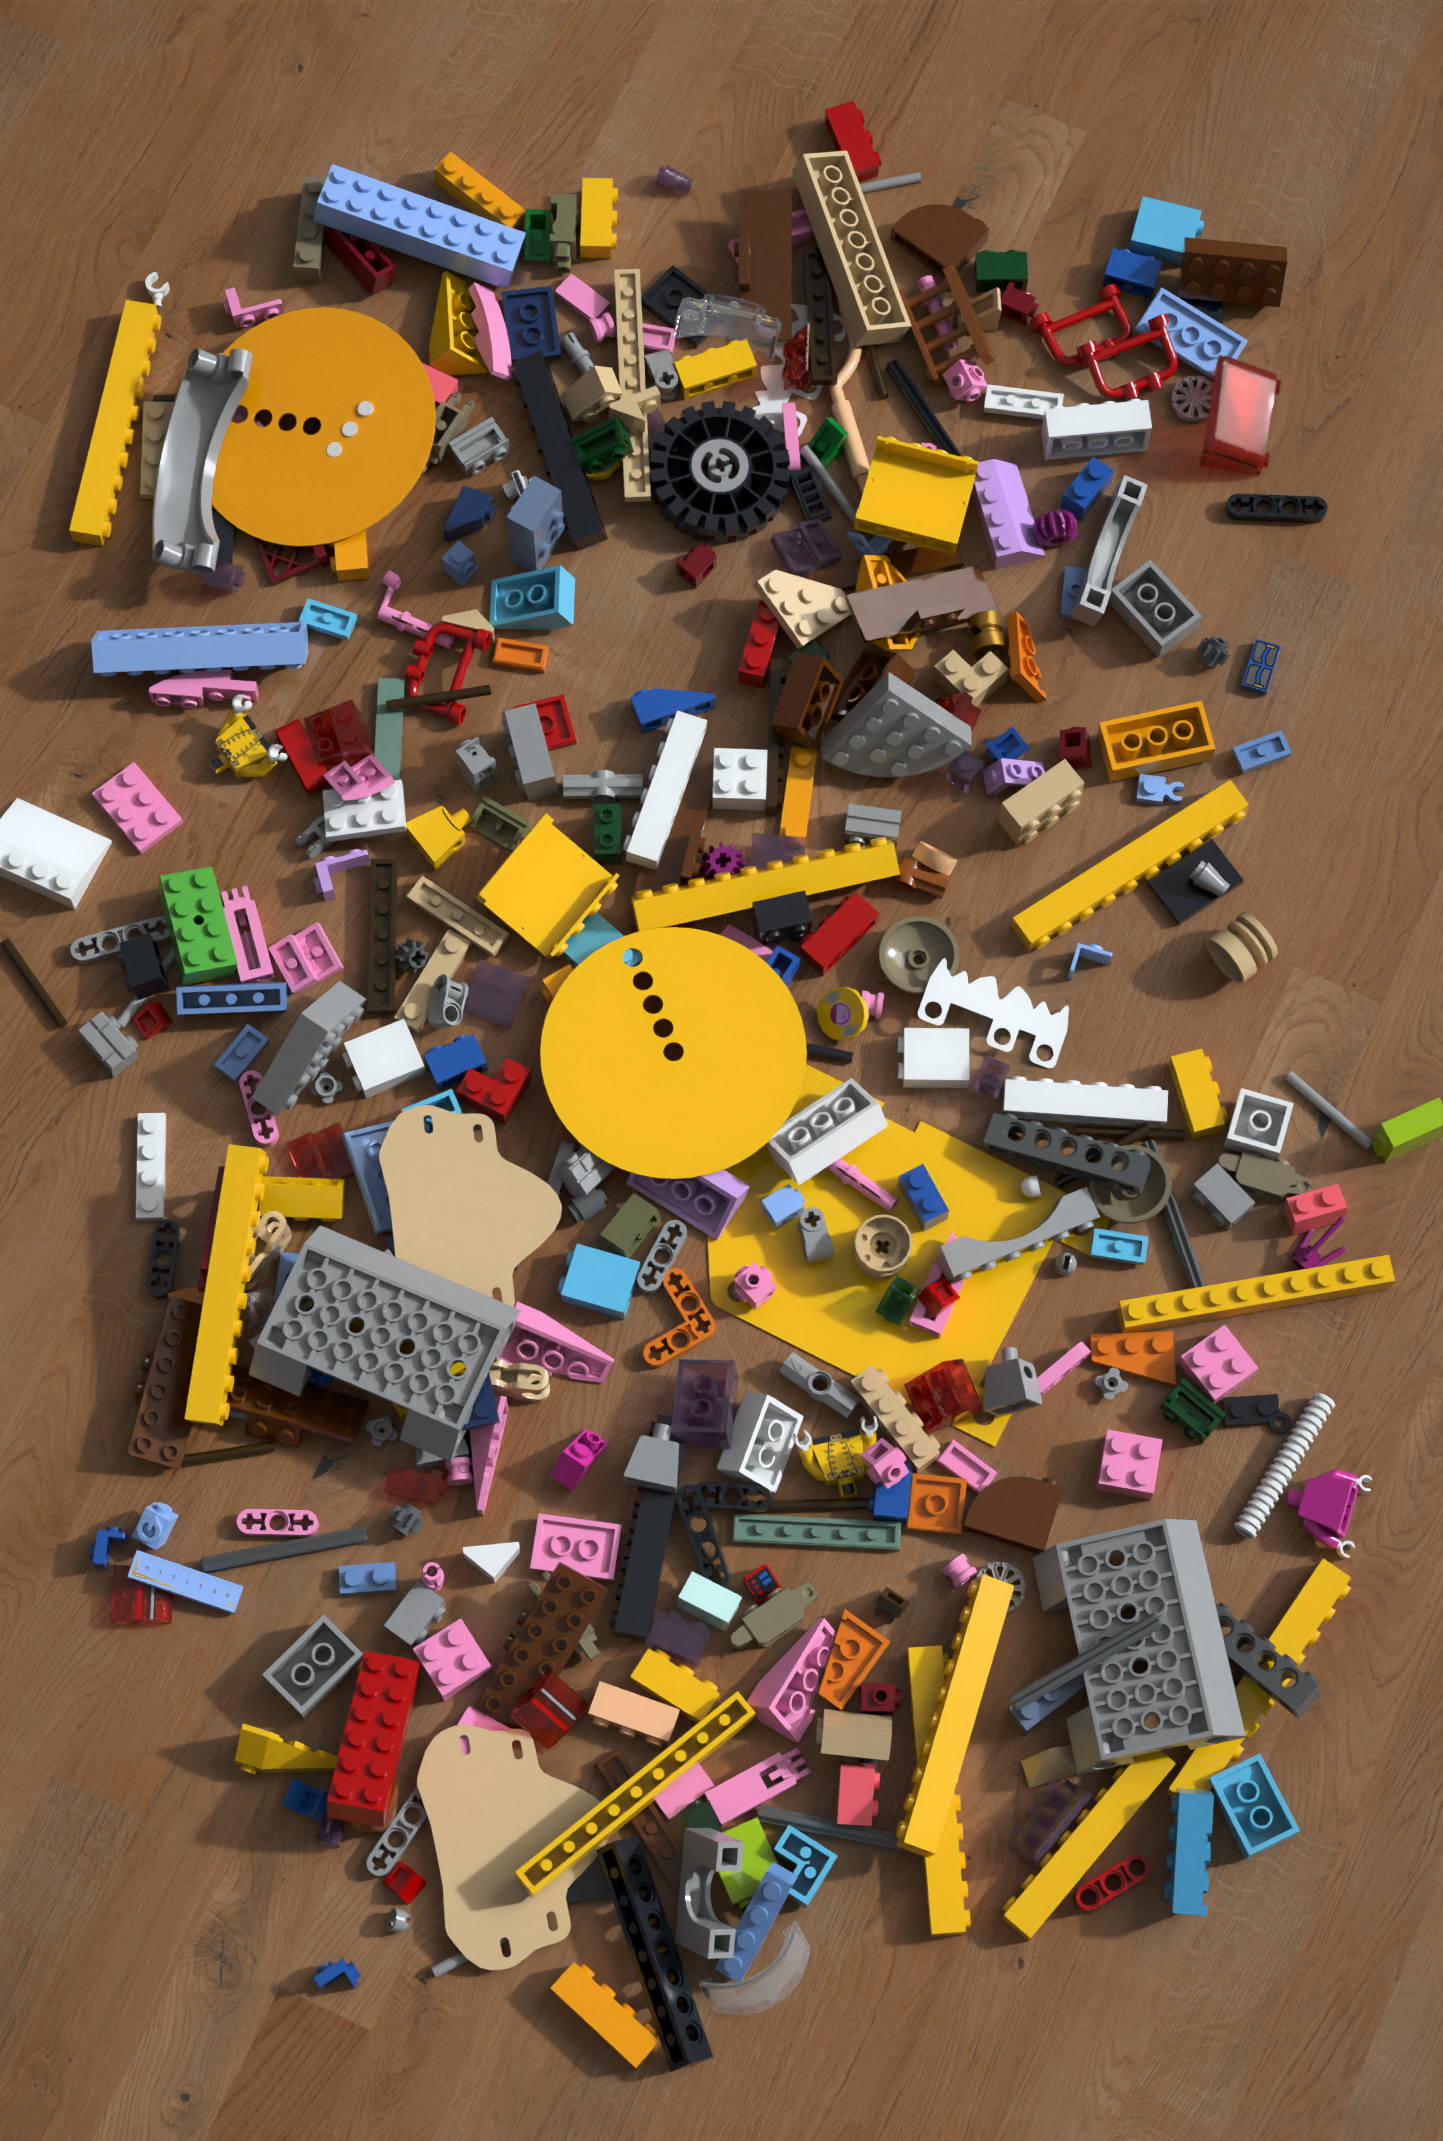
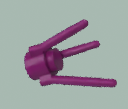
M1343 1216L1339 1217L1313 1247L1308 1245L1305 1248L1315 1229L1308 1230L1299 1246L1292 1252L1294 1255L1292 1262L1300 1270L1320 1267L1345 1252L1346 1247L1343 1246L1323 1259L1318 1260L1320 1254L1317 1250L1336 1231L1345 1218Z

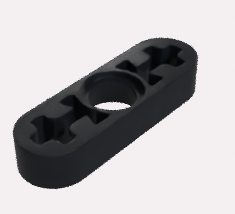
M170 1219L160 1221L154 1231L147 1289L150 1295L156 1299L167 1298V1293H171L173 1290L181 1232L177 1223ZM167 1227H171L172 1232H174V1234L169 1235L168 1239L169 1246H173V1248L164 1246L165 1237L161 1231H166ZM166 1252L171 1255V1262L168 1265L160 1266L156 1263V1258L160 1253ZM158 1272L163 1273V1282L167 1285V1287L161 1288V1292H157L153 1284H158L160 1275Z
M700 1482L695 1485L700 1488L702 1493L704 1488H707L708 1492L718 1494L717 1489L721 1488L719 1493L720 1504H716L718 1499L709 1497L706 1499L708 1509L765 1512L771 1508L774 1500L771 1491L761 1485ZM731 1489H736L740 1493V1499L734 1505L727 1504L725 1500L726 1493ZM745 1490H749L747 1494L749 1496H758L759 1492L762 1491V1494L767 1497V1501H763L761 1506H758L756 1501L747 1500L748 1506H744L746 1501ZM692 1493V1499L696 1498V1493Z

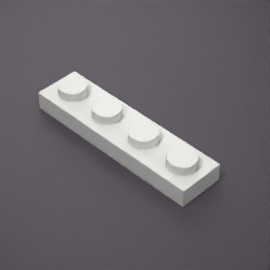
M138 1113L137 1221L164 1220L165 1113Z

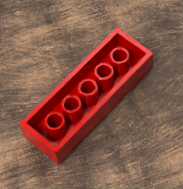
M368 1651L364 1652L327 1799V1817L384 1828L420 1679V1661Z

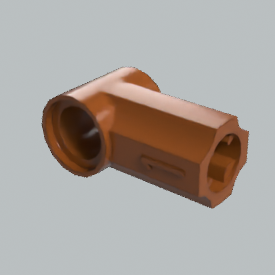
M909 857L901 859L899 864L900 875H896L893 880V884L897 888L908 892L917 890L940 899L943 898L950 876L925 868L916 859Z

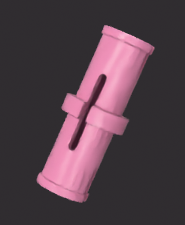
M429 1562L423 1568L422 1582L433 1592H437L442 1588L444 1573L437 1563Z

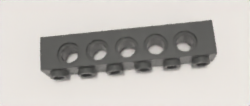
M1003 1112L1002 1115L993 1113L983 1140L987 1152L1140 1196L1151 1168L1149 1157L1140 1150L1131 1149V1151L1120 1149L1119 1145L1112 1142H1105V1144L1095 1142L1090 1136L1080 1134L1079 1137L1074 1136L1065 1129L1054 1127L1053 1129L1046 1128L1035 1120H1028L1027 1122L1018 1120L1016 1116ZM1015 1133L1023 1134L1022 1138L1017 1141L1010 1139ZM1041 1140L1049 1142L1044 1148L1035 1146ZM1065 1148L1075 1149L1070 1155L1061 1154ZM1092 1155L1100 1156V1159L1095 1163L1087 1161ZM1123 1162L1127 1164L1122 1170L1113 1169L1116 1163Z
M1222 1602L1219 1605L1216 1604L1221 1628H1231L1227 1635H1223L1229 1663L1297 1719H1300L1320 1697L1319 1681L1308 1671L1303 1674L1297 1669V1663L1287 1654L1281 1656L1277 1653L1275 1645L1263 1636L1261 1639L1253 1633L1255 1631L1253 1627L1242 1619L1239 1622L1232 1617L1233 1612ZM1244 1644L1252 1645V1649L1249 1652L1242 1653L1239 1651L1240 1647ZM1266 1661L1274 1663L1273 1667L1269 1670H1263L1260 1667ZM1286 1679L1296 1680L1295 1684L1291 1687L1282 1686Z

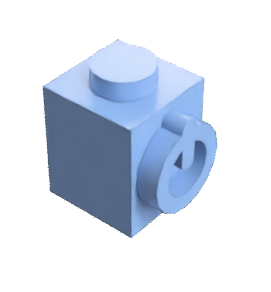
M154 1502L145 1508L132 1537L156 1550L165 1545L179 1515L172 1512L170 1506L161 1502Z

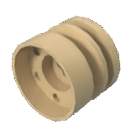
M1246 912L1240 913L1236 916L1235 920L1228 923V931L1220 929L1206 942L1207 950L1213 961L1228 978L1237 984H1243L1256 974V966L1264 967L1268 961H1272L1278 955L1277 946L1271 935L1257 919Z
M887 1214L875 1215L865 1220L857 1231L853 1245L854 1260L858 1268L867 1276L876 1279H888L899 1274L907 1265L913 1246L912 1235L906 1224L900 1219ZM878 1244L881 1247L887 1246L886 1255L883 1252L879 1254L876 1252Z

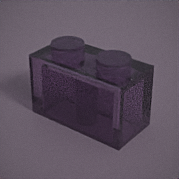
M667 1609L666 1612L659 1610L646 1640V1646L655 1650L659 1649L667 1655L699 1667L711 1638V1631L707 1630L708 1626L697 1620H692V1623L682 1620L681 1614Z

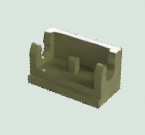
M484 796L471 817L473 820L470 825L471 829L511 853L530 831L529 821L487 796Z
M633 1193L600 1233V1236L607 1241L606 1244L623 1257L630 1258L660 1222V1214L657 1208Z

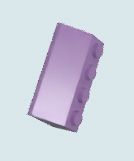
M996 459L979 462L971 494L994 569L1045 558L1043 547L1037 543L1034 537V518L1017 464Z
M725 1170L687 1179H660L630 1173L626 1184L715 1240L720 1238L739 1210L750 1188L748 1184Z

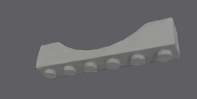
M1124 475L1115 487L1077 595L1071 618L1094 627L1103 616L1111 594L1115 570L1129 531L1141 507L1147 484Z
M1087 1187L1061 1197L1055 1202L1050 1214L1037 1229L1022 1237L1009 1241L989 1242L964 1236L940 1246L934 1252L947 1281L956 1278L957 1282H961L972 1277L971 1272L980 1268L982 1272L988 1271L997 1266L996 1261L1005 1258L1006 1262H1010L1021 1257L1020 1252L1029 1248L1030 1252H1034L1045 1247V1241L1054 1239L1055 1242H1059L1070 1236L1069 1232L1078 1229L1079 1233L1094 1227L1093 1222L1100 1215Z

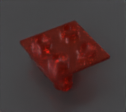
M807 323L800 331H797L784 345L783 356L785 357V366L782 371L784 390H787L791 385H795L798 390H804L809 384L810 323Z

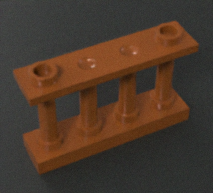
M952 264L943 268L946 278L942 279L943 282L909 299L902 290H899L911 323V328L927 364V367L924 368L929 381H935L939 387L944 386L940 374L947 371L959 359L971 360L973 358H981L986 365L995 361L961 278ZM944 292L953 293L955 300L952 301L951 305L917 321L912 308ZM956 313L957 315L962 314L964 322L961 323L960 327L928 343L926 342L922 333L923 329ZM965 335L967 337L971 336L974 344L970 345V349L937 365L935 364L931 352Z

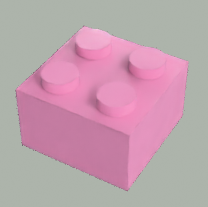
M1225 1325L1181 1355L1177 1363L1196 1389L1214 1404L1254 1377L1259 1369Z
M1107 1429L1104 1436L1096 1490L1151 1500L1155 1490L1162 1439Z
M461 1618L413 1648L417 1659L444 1702L492 1672L490 1663Z

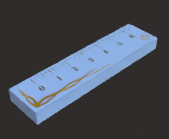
M138 1550L127 1576L128 1579L233 1615L244 1587Z

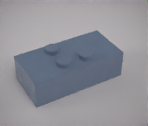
M533 476L506 517L511 562L529 572L543 568L563 538L565 524H563L564 513L562 510L561 490L536 476Z

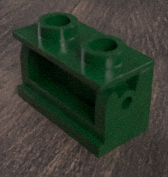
M984 250L976 252L974 264L975 292H988L996 287L1000 291H1005L1009 282L1015 283V289L1026 291L1028 283L1027 252H1020L1019 250H1009L1007 252Z
M615 416L571 438L578 459L577 464L588 474L599 472L604 467L620 461L625 456L634 452L627 426Z
M594 804L595 861L599 865H622L620 804Z
M1184 1378L1160 1406V1409L1163 1411L1162 1415L1167 1421L1180 1425L1184 1429L1183 1433L1193 1442L1199 1441L1201 1444L1206 1441L1226 1416L1224 1411Z

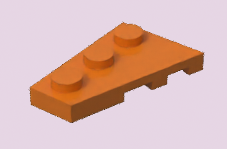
M1015 611L1007 615L1008 626L1006 627V632L1009 637V647L1007 650L1011 662L1009 674L1014 682H1017L1037 703L1047 700L1045 691L1039 688L1037 681L1042 676L1040 669L1037 668L1032 658L1036 651L1030 625Z
M1173 1331L1090 1334L1092 1364L1109 1369L1117 1368L1120 1372L1125 1371L1147 1380L1152 1379L1166 1383L1168 1386L1176 1387Z
M844 1609L818 1693L821 1698L839 1711L843 1710L861 1685V1682L864 1681L890 1645L889 1640L846 1609Z

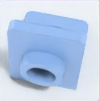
M850 531L846 534L861 556L880 555L888 549V545L893 541V539L875 535L867 542L862 534Z
M1078 943L1068 979L1072 980L1078 957L1110 965L1113 953L1104 951L1102 947L1095 944L1084 945Z

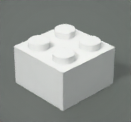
M714 748L712 809L765 811L767 750Z
M1241 1088L1223 1147L1242 1153L1255 1151L1272 1161L1278 1159L1294 1103Z

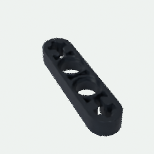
M1234 494L1229 497L1225 510L1228 517L1233 520L1319 523L1325 518L1328 506L1324 499L1315 496ZM1235 503H1239L1240 507H1242L1241 511H1236ZM1249 503H1253V504H1252V508H1251V512H1248V511H1249V507H1248V506H1249ZM1257 504H1268L1271 509L1270 512H1259L1256 507ZM1285 504H1292L1296 507L1297 511L1294 514H1287L1283 511L1282 507ZM1302 505H1304V514H1300ZM1312 506H1317L1318 514H1314L1313 510H1311Z
M684 1485L677 1491L676 1500L702 1576L710 1580V1576L714 1575L712 1566L706 1569L705 1563L714 1562L719 1559L721 1564H715L718 1572L724 1573L720 1586L726 1587L730 1582V1571L704 1496L697 1486ZM687 1489H689L690 1493H696L697 1497L693 1499L695 1508L701 1505L702 1511H695L687 1515L686 1510H692L690 1503L684 1502L682 1498L686 1496ZM698 1515L706 1520V1527L701 1532L695 1531L691 1526L692 1519ZM705 1542H710L715 1546L716 1551L711 1558H705L701 1554L700 1549Z

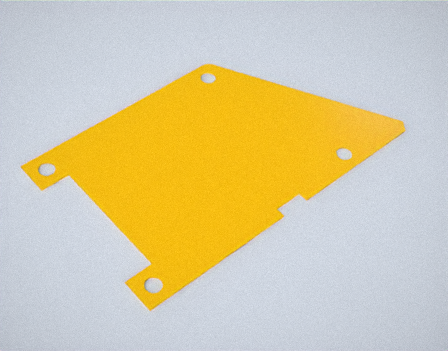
M806 1064L800 1094L787 1120L843 1084V1082ZM875 1099L882 1109L884 1102ZM887 1118L885 1119L888 1127L841 1157V1159L851 1166L853 1164L857 1166L860 1173L899 1199L890 1213L850 1184L845 1185L842 1183V1179L827 1168H824L809 1180L798 1185L772 1159L766 1144L742 1162L725 1169V1171L748 1184L750 1188L739 1210L720 1238L715 1240L708 1235L710 1297L712 1303L718 1308L855 1377L871 1365L876 1370L881 1368L890 1380L887 1384L893 1392L898 1390L908 1404L995 1447L1011 1414L1002 1417L995 1416L993 1422L989 1425L984 1426L976 1423L973 1418V1411L977 1406L983 1404L984 1388L980 1387V1384L1054 1239L1045 1241L1046 1246L1037 1251L1030 1252L1029 1248L1021 1251V1257L1010 1262H1006L1005 1258L996 1261L997 1266L988 1271L982 1272L980 1268L972 1271V1277L964 1281L959 1293L961 1298L955 1302L941 1338L910 1326L909 1320L918 1302V1295L922 1292L935 1262L936 1254L934 1251L946 1244L950 1233L956 1235L955 1240L966 1236L989 1242L1009 1241L1022 1237L1037 1229L1050 1214L1055 1202L1068 1193L1039 1180L1041 1197L1029 1198L1023 1194L1021 1183L1031 1175L920 1121L916 1131L913 1132ZM921 1164H924L949 1209L947 1220L925 1231L922 1230L898 1186L899 1175ZM788 1184L791 1185L793 1190L798 1189L805 1199L803 1204L804 1210L814 1207L823 1213L828 1234L832 1240L834 1257L807 1263L798 1225L801 1215L775 1230L761 1208L762 1200ZM1097 1209L1100 1217L1093 1222L1094 1227L1091 1228L1087 1235L1078 1236L1070 1231V1236L1060 1242L1090 1256L1094 1228L1106 1230L1111 1219L1104 1216ZM887 1214L900 1219L906 1224L912 1235L913 1246L907 1265L899 1274L888 1279H876L867 1276L858 1268L854 1260L853 1245L857 1231L865 1220L875 1215ZM812 1218L807 1219V1223H810L811 1227H815L816 1222H813ZM878 1244L876 1252L878 1254L883 1252L886 1255L887 1246L881 1247ZM754 1262L759 1267L764 1266L773 1276L771 1280L777 1286L776 1293L757 1310L748 1301L745 1303L733 1301L727 1292L729 1285L736 1279L734 1276L736 1272L744 1265L749 1267ZM942 1271L940 1278L944 1277L946 1279L944 1272Z

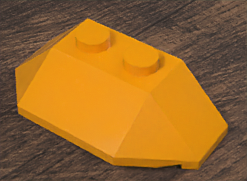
M864 555L861 558L855 593L905 582L906 579L890 564V560L886 555ZM922 630L873 641L872 643L886 651H910Z

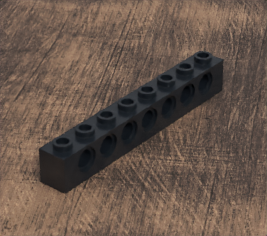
M635 1836L613 1841L597 1849L596 1852L670 2072L695 2066L713 2058L639 1837Z

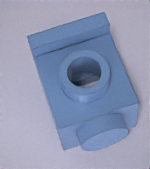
M459 540L441 558L443 572L462 587L480 569L475 564L474 552Z

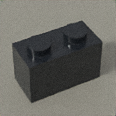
M150 933L119 943L122 954L118 955L121 967L127 972L124 981L129 992L133 991L140 1000L169 989L158 945Z

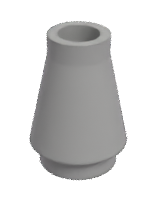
M1202 860L1189 876L1193 880V884L1219 897L1230 886L1209 862L1206 864Z

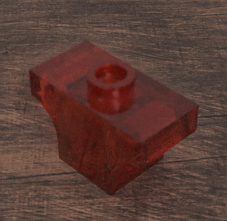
M966 692L940 697L935 701L936 704L971 726V732L982 711L971 702L973 697Z

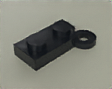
M1278 1394L1222 1398V1410L1226 1413L1224 1427L1268 1424L1272 1432L1283 1434L1291 1426L1290 1417L1286 1413L1279 1411ZM1275 1419H1283L1285 1425L1281 1428L1277 1427Z

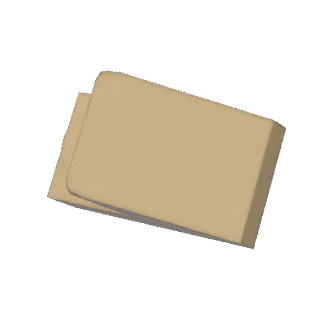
M657 386L610 403L609 418L615 416L625 426L645 432V419L642 414L651 413L660 407V392Z

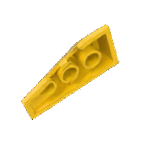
M445 271L442 274L429 342L430 365L449 376L486 373L489 370L473 340L479 330L471 316V310L474 307L466 283Z
M247 1724L242 1725L235 1762L241 1766L240 1770L256 1775L257 1771L262 1773L335 1771L338 1759L336 1755L322 1750L312 1752L310 1751L311 1748L303 1743L289 1741L287 1744L283 1742L284 1739L275 1733Z

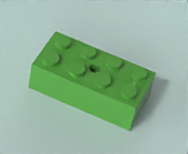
M207 867L161 875L157 891L182 986L234 976L238 963L213 868Z

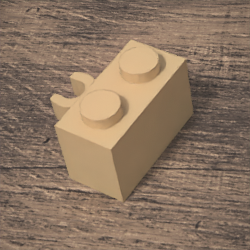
M593 366L561 395L572 420L590 423L595 421L598 415L606 408H609V404L615 402L623 393L612 368Z

